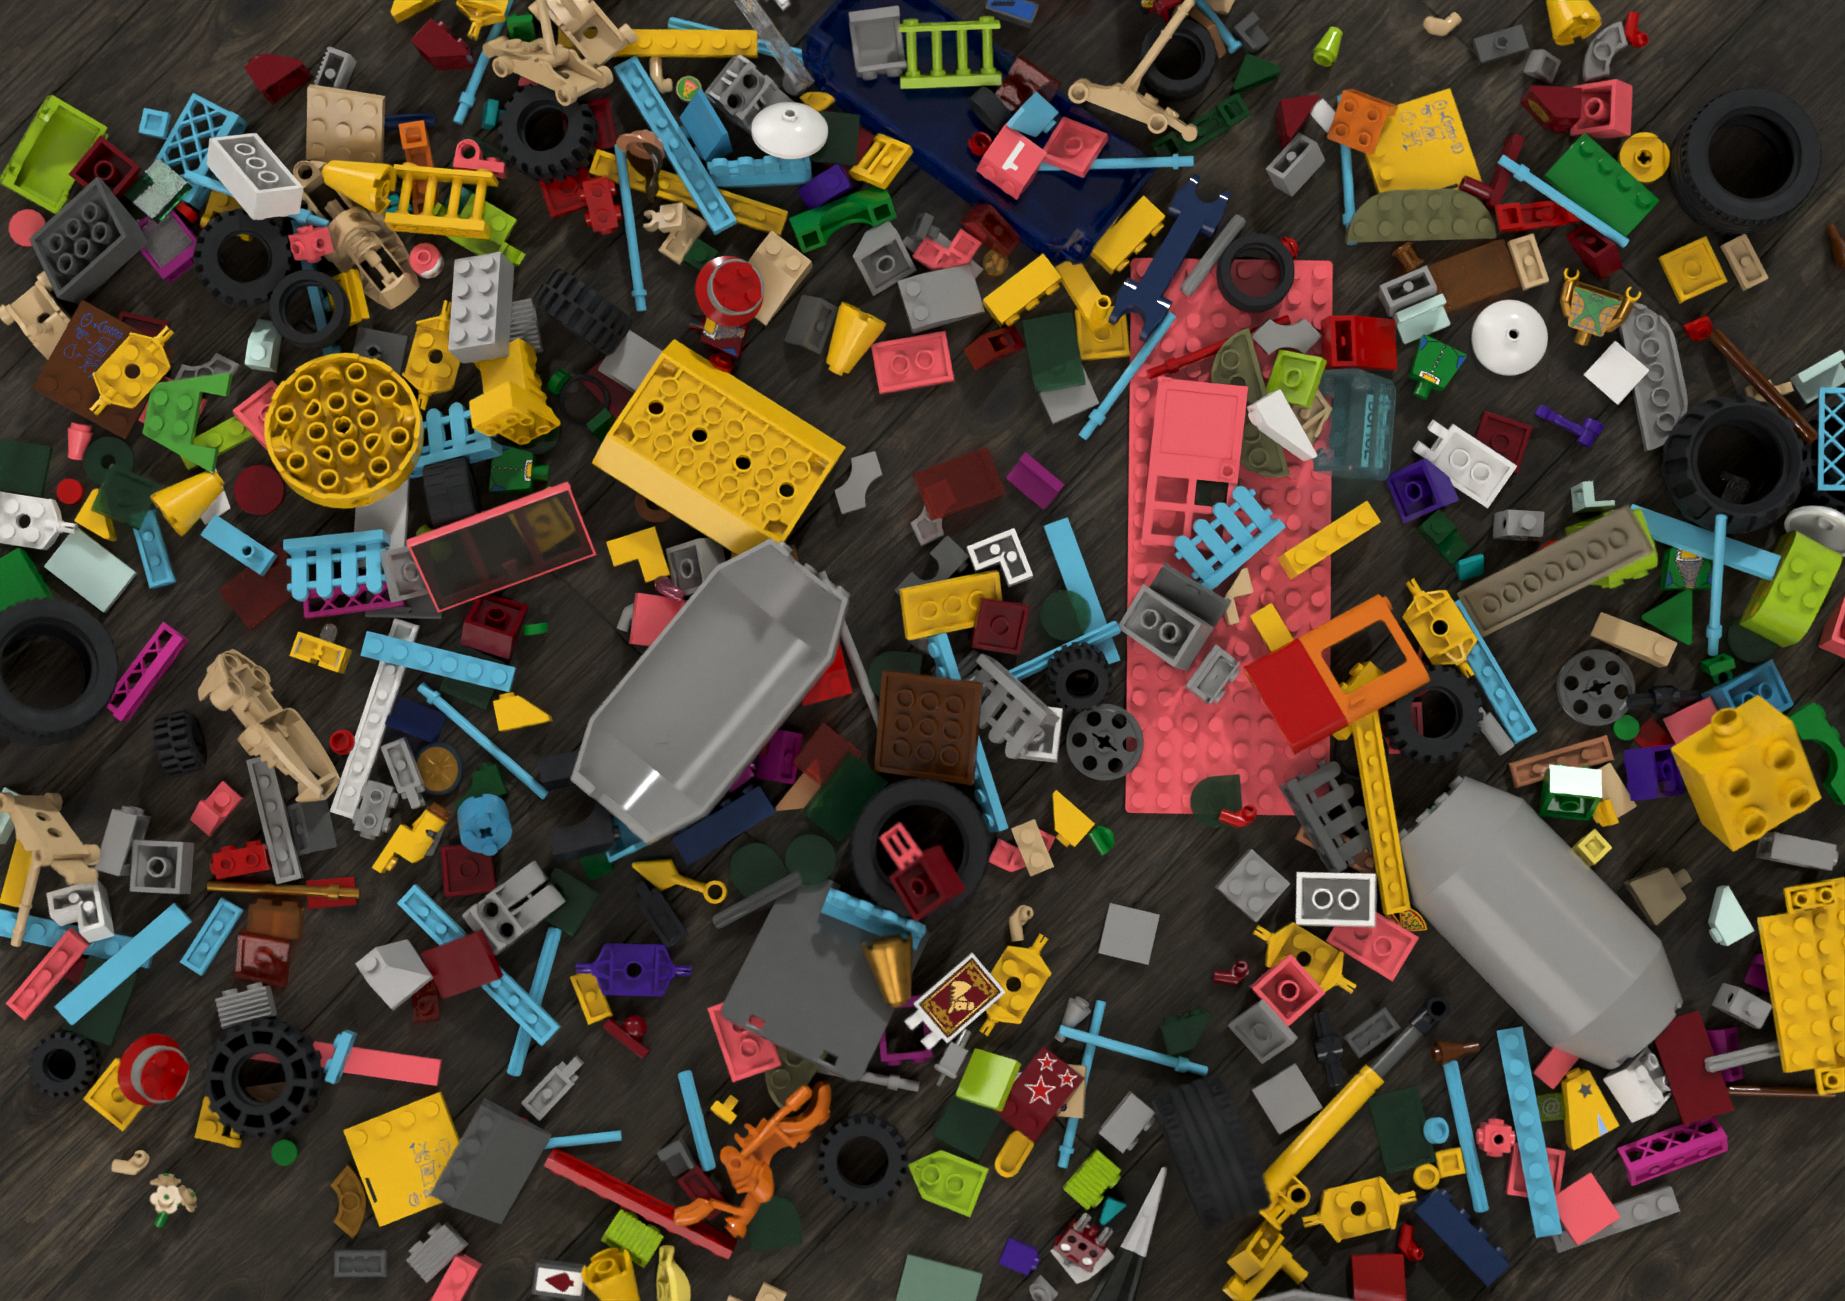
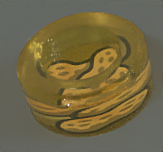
M991 250L984 257L983 267L992 276L1002 275L1008 268V257L1001 250Z

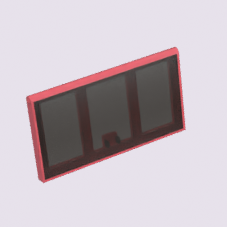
M568 481L406 540V546L410 550L438 613L596 555Z

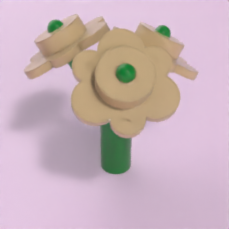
M160 1174L158 1178L150 1181L151 1185L160 1186L157 1192L153 1193L150 1197V1202L156 1206L155 1209L159 1212L154 1222L155 1226L159 1228L164 1227L169 1215L174 1213L181 1204L189 1212H193L194 1208L197 1207V1198L193 1190L190 1188L186 1189L184 1185L177 1188L176 1185L181 1183V1179H176L173 1174Z

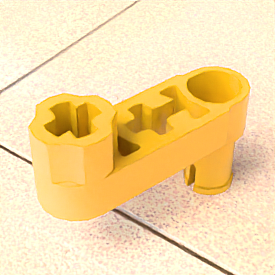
M1280 1244L1261 1271L1245 1281L1236 1273L1226 1282L1222 1291L1233 1301H1251L1278 1270L1282 1269L1297 1285L1306 1278L1308 1272Z

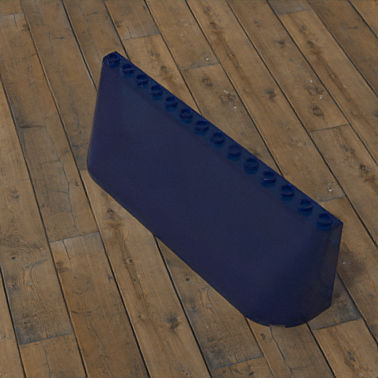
M836 0L809 28L802 46V60L804 67H809L813 74L812 82L820 92L828 93L836 100L834 104L874 134L880 133L910 145L913 153L909 159L1031 250L1038 255L1044 254L1052 262L1061 264L1062 261L1071 262L1072 265L1084 262L1158 169V167L1089 169L1084 178L1065 170L1038 171L1031 184L1016 200L976 171L984 155L977 156L973 154L971 148L967 145L968 139L972 138L977 132H984L989 135L992 143L997 137L979 120L968 103V99L982 86L901 89L900 76L888 77L887 74L877 75L878 78L872 80H863L862 77L856 78L848 23L849 12L899 6L900 24H903L905 19H918V23L961 22L964 20L936 0ZM976 29L967 30L968 68H970L971 72H981V68H983L982 34ZM957 30L942 31V62L945 73H955V69H958ZM931 31L916 32L917 69L920 70V74H930V70H933ZM901 32L905 61H907L906 32ZM993 43V67L996 68V71L1001 72L1002 85H988L984 87L991 90L1005 104L1012 116L1035 92L1040 94L1059 112L1053 118L1056 124L1047 134L1042 131L1037 137L1020 132L1042 149L1044 148L1064 116L1108 134V141L1096 159L1150 157L1136 148L1130 141L1125 140L1114 132L1111 127L1095 118L1089 111L1072 102L1068 96L1061 93L1051 83L1045 81L1029 67L1012 57L1009 52L1004 51Z

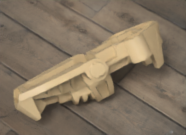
M306 160L300 161L294 166L293 176L304 187L301 205L307 204V210L311 211L312 215L326 219L308 194L324 183L322 170L324 165L328 163L314 160L310 162ZM311 169L313 172L312 176L309 179H302L304 171ZM336 191L350 209L345 211L337 199L328 202L327 206L324 207L333 219L328 226L334 249V252L326 254L324 257L329 262L332 261L341 273L349 272L350 269H358L364 294L391 310L406 301L420 287L418 276L409 264V253L397 232L391 231L384 222L385 213H373ZM381 247L385 249L404 273L399 278L394 272L389 273L381 264L382 259L376 253ZM366 260L372 268L376 267L384 279L381 281L386 288L382 291L360 265L363 261Z
M234 649L218 655L216 660L207 667V675L198 689L199 700L202 701L210 695V700L216 708L222 711L231 708L246 727V730L238 738L239 743L250 756L261 755V762L267 761V766L270 770L277 767L285 775L289 774L298 782L299 796L295 799L297 802L326 800L338 786L340 777L312 730L296 710L292 708L283 709L272 696L274 690L269 685L271 679L264 668L256 665L249 658ZM310 770H312L314 773H316L322 778L317 780Z

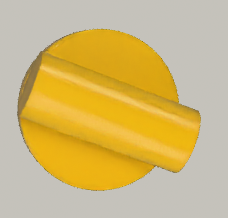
M1608 798L1600 801L1593 813L1595 822L1600 823L1602 827L1619 823L1611 799Z

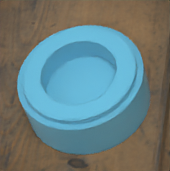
M1429 1118L1425 1122L1423 1130L1428 1142L1439 1144L1447 1140L1449 1127L1443 1118Z

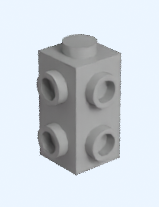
M368 780V783L363 785L360 792V799H363L361 807L356 809L352 823L355 824L354 830L360 831L361 837L375 840L376 836L383 837L384 832H389L392 818H389L392 808L397 806L399 800L396 787L373 780Z

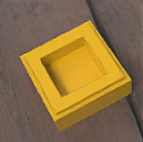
M1460 1147L1434 1152L1440 1178L1466 1173Z

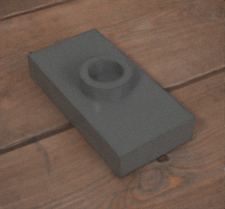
M1522 24L1472 40L1479 64L1529 49Z
M1383 1007L1343 1036V1038L1356 1056L1360 1058L1399 1030L1400 1026L1386 1007Z
M388 1250L334 1251V1277L388 1276Z

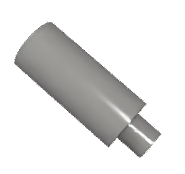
M1479 707V712H1483V720L1478 722V726L1481 727L1482 733L1500 756L1510 750L1514 743L1492 713L1486 714L1483 708Z

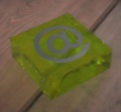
M1562 1093L1536 1095L1541 1122L1565 1119Z

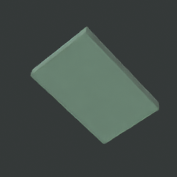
M907 1254L896 1301H976L983 1273Z

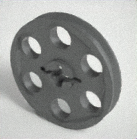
M1600 649L1587 650L1571 657L1561 668L1556 685L1557 697L1563 710L1575 721L1589 726L1607 725L1617 721L1628 711L1626 699L1629 694H1635V681L1629 666L1616 654ZM1585 656L1593 661V667L1590 671H1585L1580 666V661ZM1609 661H1613L1618 665V672L1613 676L1609 675L1605 670V666ZM1568 676H1572L1577 680V687L1572 691L1568 690L1564 685V681ZM1592 681H1594L1596 684H1604L1609 682L1608 685L1602 686V688L1598 690V695L1596 691L1582 693L1583 691L1590 689V687L1593 686ZM1623 685L1627 689V696L1624 699H1618L1615 696L1614 690L1616 686ZM1582 700L1586 704V711L1583 714H1577L1574 711L1573 704L1575 701ZM1603 704L1608 705L1611 709V715L1607 719L1601 718L1598 713L1599 707Z
M1102 704L1099 707L1096 705L1092 706L1091 711L1084 709L1074 718L1068 729L1066 746L1070 760L1081 773L1096 780L1108 781L1123 777L1137 765L1143 752L1144 739L1141 727L1131 713L1116 705ZM1091 712H1098L1101 715V722L1098 726L1093 727L1089 725L1087 717ZM1117 714H1123L1127 719L1126 726L1121 729L1115 728L1112 723L1114 716ZM1081 732L1085 734L1087 742L1083 747H1076L1073 744V736ZM1093 733L1103 738L1107 737L1108 735L1110 737L1109 742L1111 743V746L1116 748L1117 751L1113 750L1110 747H1104L1103 749H1101V742L1098 738H1096L1093 735ZM1128 737H1133L1137 741V748L1133 752H1128L1123 747L1124 740ZM1087 756H1094L1097 759V767L1094 770L1089 771L1084 767L1083 761ZM1113 758H1119L1123 763V768L1118 773H1113L1109 769V762Z

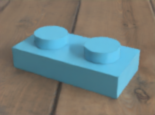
M346 1030L342 1032V1035H337L333 1044V1049H336L333 1059L329 1058L324 1068V1073L327 1074L324 1081L332 1084L340 1082L358 1033Z

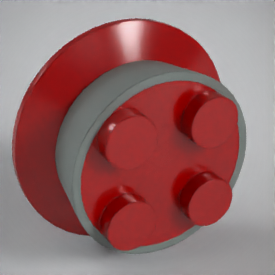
M721 256L712 259L700 270L695 283V295L700 309L710 320L722 326L736 327L749 322L759 312L763 303L764 284L758 270L749 262L734 256Z
M149 1034L137 1039L124 1052L118 1067V1084L123 1095L135 1104L148 1106L173 1100L184 1089L189 1076V1064L179 1045L172 1038L162 1034Z

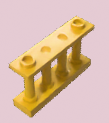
M405 162L403 165L394 164L397 175L403 181L398 210L395 213L386 212L384 222L391 231L490 239L491 229L482 219L487 186L498 187L499 184L491 171L487 169L468 171L421 167L410 162ZM413 180L427 181L423 211L419 215H413L408 212ZM438 182L452 183L448 211L444 217L433 215ZM462 184L477 185L472 217H469V219H459L457 217Z

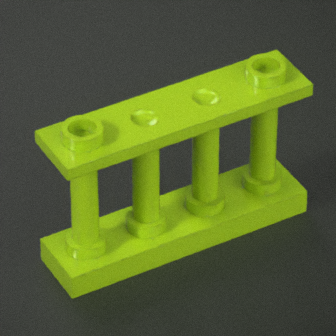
M994 16L979 17V21L918 23V19L903 20V24H898V31L906 32L907 71H905V75H900L901 89L1002 85L1001 72L996 71V68L993 67L992 29H1000L999 20H994ZM982 29L983 68H981V72H971L970 68H968L967 30ZM957 30L958 69H955V73H945V69H943L942 31ZM931 31L933 70H930V74H920V70L917 69L916 32Z

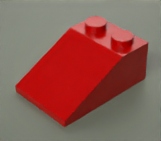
M840 641L834 662L803 698V706L853 693Z

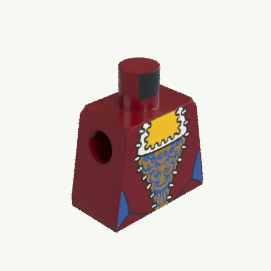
M693 314L689 329L702 332L700 341L704 346L717 352L725 353L730 358L740 361L750 321L741 326L727 327L713 322L708 317Z

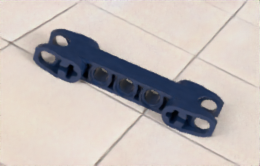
M1196 174L1178 191L1171 203L1167 215L1175 218L1176 221L1139 283L1129 277L1126 279L1118 293L1114 309L1108 320L1109 323L1115 325L1126 313L1133 312L1138 314L1144 322L1139 340L1143 342L1155 331L1168 313L1173 302L1163 297L1195 240L1200 233L1212 238L1221 223L1225 206L1231 193L1224 191L1215 202H1202L1197 198L1195 192L1201 178Z

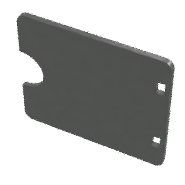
M797 866L791 870L790 874L795 871L799 872L803 879L802 884L776 899L722 1005L721 1014L727 1021L850 1082H856L862 1078L896 1008L891 1007V1004L885 1003L861 947L863 942L866 941L868 946L873 944L872 939L881 936L820 913L830 887L839 891L841 885L803 866ZM927 929L924 936L920 939L917 949L913 950L912 973L929 939ZM751 1015L765 1022L762 1029L748 1023ZM823 1052L837 1058L835 1066L820 1059Z

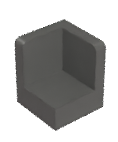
M1251 12L1234 26L1231 33L1237 41L1240 40L1243 44V49L1251 55L1255 54L1269 41L1268 36L1257 25L1259 17L1254 12Z
M682 1137L657 1152L662 1162L665 1161L674 1177L696 1166V1162Z

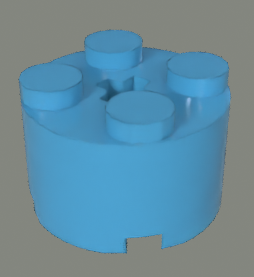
M482 794L483 797L475 799L472 796L466 799L457 811L461 843L473 852L492 856L505 846L511 838L512 826L505 802L496 795Z

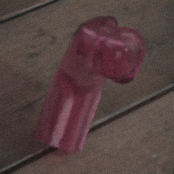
M659 576L655 579L654 588L657 592L679 604L681 603L686 592L675 587L667 576Z

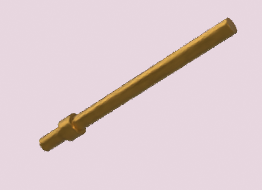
M227 881L207 882L208 891L328 897L329 900L361 898V888H342L341 885L330 884L329 887Z

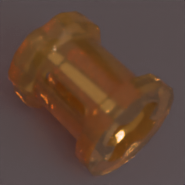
M1411 241L1392 253V256L1397 257L1403 266L1404 274L1412 272L1424 263V260L1419 259L1411 246L1413 244Z

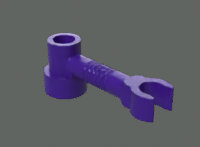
M1539 405L1535 412L1536 416L1559 425L1579 436L1577 442L1588 448L1591 447L1596 436H1600L1605 427L1603 424L1588 417L1580 426L1565 419V417L1563 418V416L1544 405Z

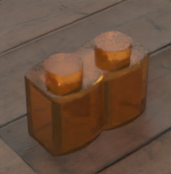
M257 899V903L249 904L246 935L286 939L302 938L305 907H298V902L282 901V905H274L271 899Z

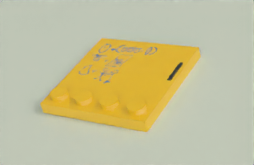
M1450 88L1397 105L1398 108L1395 116L1387 117L1375 153L1373 155L1364 153L1378 194L1390 190H1460L1459 185L1465 175L1482 182Z
M442 1092L435 1093L343 1130L380 1227L442 1203L441 1200L431 1196L430 1193L460 1141Z

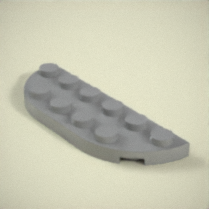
M1632 303L1634 306L1627 320L1619 326V332L1623 348L1650 370L1632 389L1644 450L1647 452L1665 444L1675 424L1687 413L1688 397L1672 329L1661 315H1657L1643 304Z

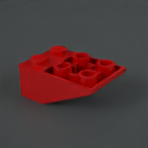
M1340 315L1328 316L1321 321L1322 358L1327 361L1324 371L1397 370L1395 319Z

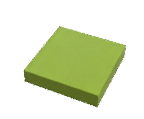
M1280 349L1266 387L1267 394L1281 389L1289 405L1311 409L1327 361L1321 357Z
M975 1048L955 1096L959 1099L1002 1112L1021 1064L1016 1060Z

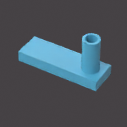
M217 515L212 517L201 533L202 537L263 577L278 556Z

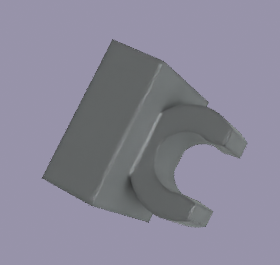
M926 212L917 214L908 237L915 241L925 240L927 236L933 240V238L937 239L941 229L931 225L934 216Z

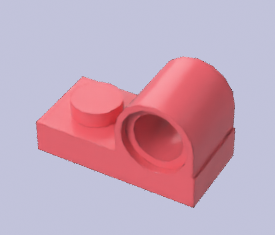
M464 139L457 145L453 161L454 169L468 171L487 169L496 178L507 179L508 168L505 163H502L501 159L488 157L487 161L483 160V152L474 140ZM467 150H476L473 158H464Z

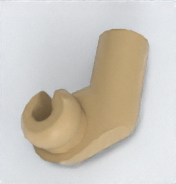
M1021 905L1017 907L1009 917L1012 942L1024 940L1022 926L1033 917V909L1030 906Z

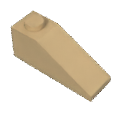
M1600 612L1590 633V636L1658 668L1668 665L1677 645V642L1660 634Z

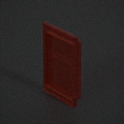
M987 447L913 474L931 521L947 517L1006 494Z

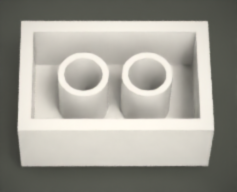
M1297 872L1296 924L1298 926L1376 928V874Z

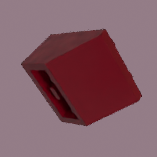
M430 18L410 40L418 53L438 71L473 69L476 66L472 58L474 54L469 50L470 47L461 38L455 40L456 38L451 34L452 31L442 21H439L437 24Z

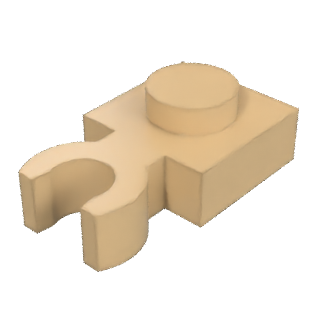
M683 202L661 205L659 213L653 210L644 212L645 217L652 219L650 223L643 224V227L649 232L656 231L658 228L663 233L686 230L687 206Z

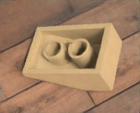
M773 231L768 234L748 261L758 270L763 280V303L755 318L765 326L768 325L813 268L811 260Z

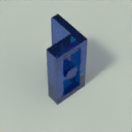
M400 697L393 715H388L385 725L435 743L439 739L447 716L444 713Z

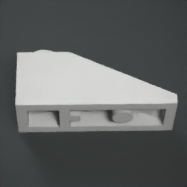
M1281 389L1267 394L1246 407L1249 412L1250 421L1253 425L1257 426L1258 430L1302 461L1318 456Z

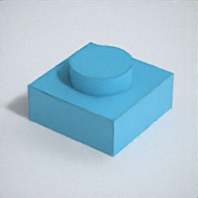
M144 108L139 133L166 140L171 115L167 112Z

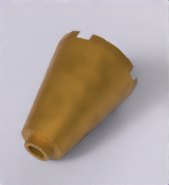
M901 934L872 939L873 944L868 946L866 941L861 944L863 953L885 1003L891 1004V1007L906 1005V1000L911 998L912 934H907L906 939H901Z

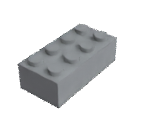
M501 252L455 259L448 351L462 364L509 356L514 265Z

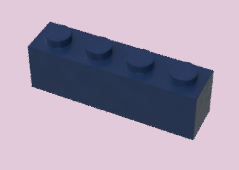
M754 784L741 791L742 797L733 801L732 797L719 804V811L714 814L710 812L707 816L699 819V823L691 828L687 825L675 831L677 836L672 840L687 865H691L777 812L762 786L755 787Z
M1435 1187L1430 1189L1411 1208L1463 1263L1489 1287L1510 1266L1505 1260L1508 1255L1498 1245L1493 1248L1487 1241L1490 1238L1489 1235L1480 1226L1475 1229L1469 1223L1472 1219L1462 1207L1457 1210L1451 1204L1454 1199L1445 1189L1442 1188L1440 1191Z

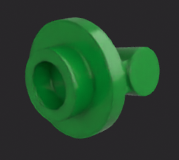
M1097 826L1087 833L1100 855L1106 854L1115 844L1114 834L1107 827Z

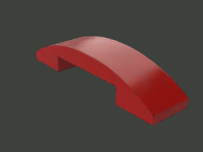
M1553 200L1527 204L1517 202L1495 206L1499 231L1536 230L1583 222Z

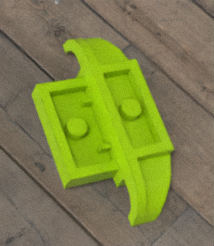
M473 193L461 214H457L459 219H469V217H472L475 199ZM486 201L484 202L482 219L491 229L490 239L447 236L450 240L477 256L501 252L514 266H519L526 255L505 242L518 220ZM437 203L433 209V215L444 217V215H447L448 208Z

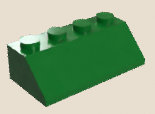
M1585 132L1543 176L1561 194L1625 237L1660 201Z

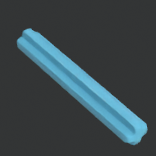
M682 1071L678 1074V1079L701 1168L703 1171H710L715 1169L716 1164L692 1071Z

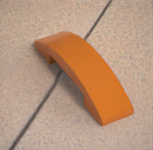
M424 120L398 124L406 162L414 163L421 167L434 168ZM413 180L411 191L414 215H419L423 211L427 181ZM438 186L436 190L434 208L437 203H440Z

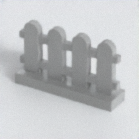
M981 653L976 662L982 669L974 671L973 675L976 677L973 681L983 683L982 696L988 688L992 692L981 705L979 728L984 729L990 724L993 727L989 732L991 742L1001 744L1005 739L1009 742L1005 748L1007 757L1018 759L1021 755L1026 756L1029 753L1027 747L1037 734L1042 735L1045 731L1042 728L1043 725L1046 723L1055 726L1060 717L995 658ZM994 680L998 682L997 685L993 683ZM1011 694L1015 697L1013 700L1009 697ZM1005 703L1008 707L997 721L994 717ZM1027 709L1031 712L1030 715L1026 713ZM1022 719L1024 721L1023 725L1013 736L1010 732L1018 721Z

